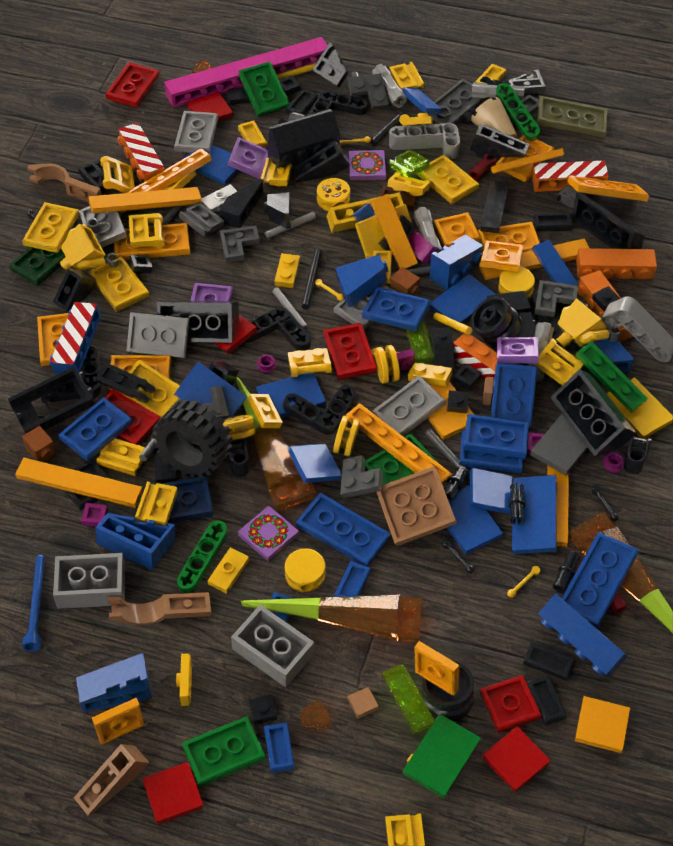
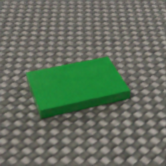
M270 61L238 71V75L257 117L285 109L290 105Z
M411 433L405 436L407 440L436 461ZM385 449L367 459L365 463V471L381 469L383 472L382 486L414 474L412 470Z
M439 714L406 764L402 774L444 799L477 748L481 738Z
M248 716L182 742V747L199 787L266 760V756Z

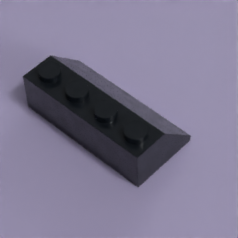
M329 109L269 127L268 158L278 168L285 167L291 163L295 164L306 160L335 141L340 145L341 135L333 111Z
M581 192L576 193L572 220L611 249H642L645 236L640 231H637L590 196Z
M159 301L157 302V315L190 318L187 342L233 343L239 322V302Z
M581 369L551 396L557 407L595 457L621 448L636 434V431L594 377Z

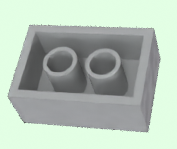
M123 553L55 557L53 597L57 609L111 606V604H108V597L120 596L125 601V562Z
M259 605L231 636L232 650L285 688L314 655V641L262 605Z

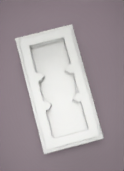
M230 184L202 198L201 204L212 212H216L220 204L224 203L226 198L237 192V190Z

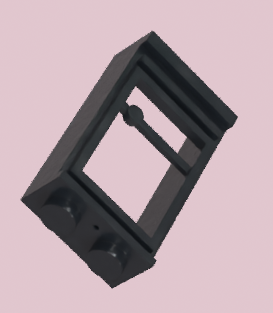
M75 366L7 399L26 434L38 426L46 430L95 405L93 399L96 397L91 387L87 389L84 384L87 380L83 372H78ZM69 383H73L82 400L53 413L47 398L44 396ZM41 398L42 403L45 404L50 413L49 416L41 420L31 403Z

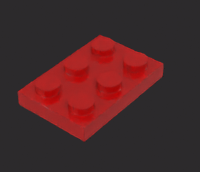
M128 62L105 93L106 99L137 108L160 76L159 70Z
M361 323L323 330V336L338 380L377 372V366Z
M113 389L105 397L133 420V424L116 437L122 441L140 445L161 419V416Z

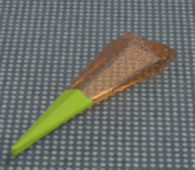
M237 377L236 381L239 391L249 398V391ZM247 398L243 405L246 415L253 417V427H255L256 431L253 435L268 492L277 511L316 498V490L312 483L303 482L288 453L289 447L275 428H261Z
M604 512L589 519L568 533L570 539L584 555L588 552L598 532L629 545L618 526L615 527ZM636 557L621 586L673 633V611L639 558Z
M378 595L241 601V604L245 607L257 608L259 605H262L269 611L332 623L395 641H420L422 598Z

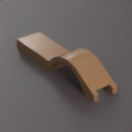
M34 164L27 167L28 171L34 173L29 180L37 184L49 179L62 181L66 186L67 195L89 202V196L101 195L100 188L70 178L66 169L60 165Z
M209 592L163 594L161 598L144 604L128 603L120 596L108 597V604H111L112 613H109V620L129 625L143 626L160 622L165 618L206 617L211 615Z

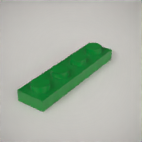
M592 341L576 353L575 356L630 413H633L647 401L648 398Z

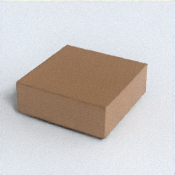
M493 377L485 378L483 405H491Z
M369 687L347 696V700L357 719L379 709Z

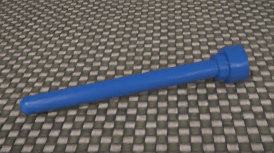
M43 555L36 557L29 630L26 636L23 637L22 648L30 652L38 651L41 648L38 623L45 562Z

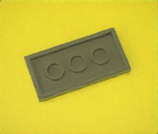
M540 96L537 124L605 138L607 134V109Z

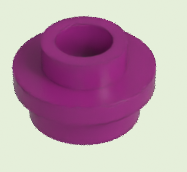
M262 355L257 361V369L262 373H271L277 367L276 360L271 355Z
M609 453L603 460V466L607 471L617 473L623 469L624 460L618 453Z

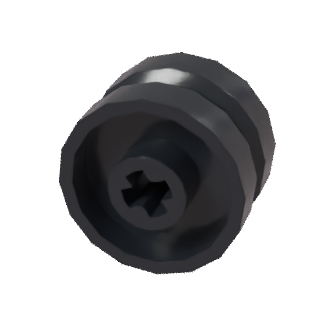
M493 296L485 299L474 310L471 317V326L486 343L492 347H497V338L516 337L522 327V318L505 299Z
M453 661L459 665V690L454 696L423 678V704L425 710L435 719L441 714L451 721H457L468 715L473 707L474 679L467 667L459 662Z

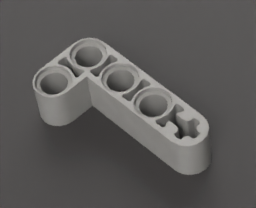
M452 123L395 126L389 131V147L393 150L442 148L443 154L446 157L456 159L459 156L460 137L457 126Z
M623 297L607 306L601 320L608 329L611 326L618 328L623 325L655 359L660 362L670 361L673 355V337L634 298Z

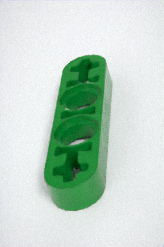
M507 83L499 84L496 88V96L502 101L505 110L526 140H537L540 128L513 88ZM501 90L507 91V96L505 93H501ZM510 102H516L518 104V107L512 109L508 106V104ZM524 115L527 117V120L520 122L517 118ZM529 128L531 131H535L534 135L529 133Z
M219 520L211 522L177 577V586L181 593H193L199 586L228 536L227 526L224 522ZM221 529L222 532H218L215 536L214 531ZM209 544L214 547L210 552L202 551V547ZM198 561L204 564L200 569H193L191 567L194 562ZM190 578L191 584L187 583L186 586H184L183 582H187Z

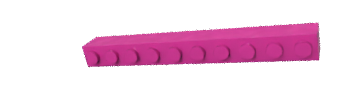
M322 37L169 80L164 82L166 96L174 108L215 92L220 94L226 93L228 89L244 87L238 75L239 70L270 61L277 75L316 63L328 45Z

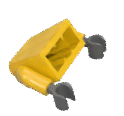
M90 219L87 222L88 225L78 224L76 228L69 231L65 242L61 246L66 257L60 264L65 270L71 267L88 270L104 267L106 264L114 268L119 265L118 260L111 261L117 259L114 253H110L107 255V258H104L106 254L94 233H98L101 229L96 220Z
M575 299L571 306L565 307L562 310L558 325L563 333L556 340L564 348L572 340L582 347L591 341L608 339L611 342H616L619 340L620 333H616L614 326L607 330L601 318L589 309L588 304L584 305L583 301Z

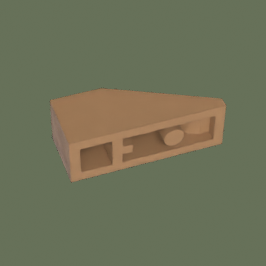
M120 744L76 794L74 799L88 816L92 815L134 781L149 764L148 760L136 746Z

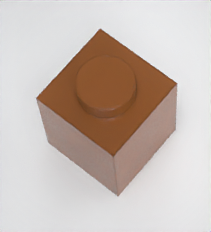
M401 267L390 277V287L395 291L413 296L419 293L420 278L405 268Z
M40 426L22 436L26 450L36 461L43 462L56 454L52 439Z

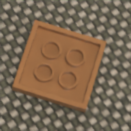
M435 466L382 486V491H377L396 547L457 524Z

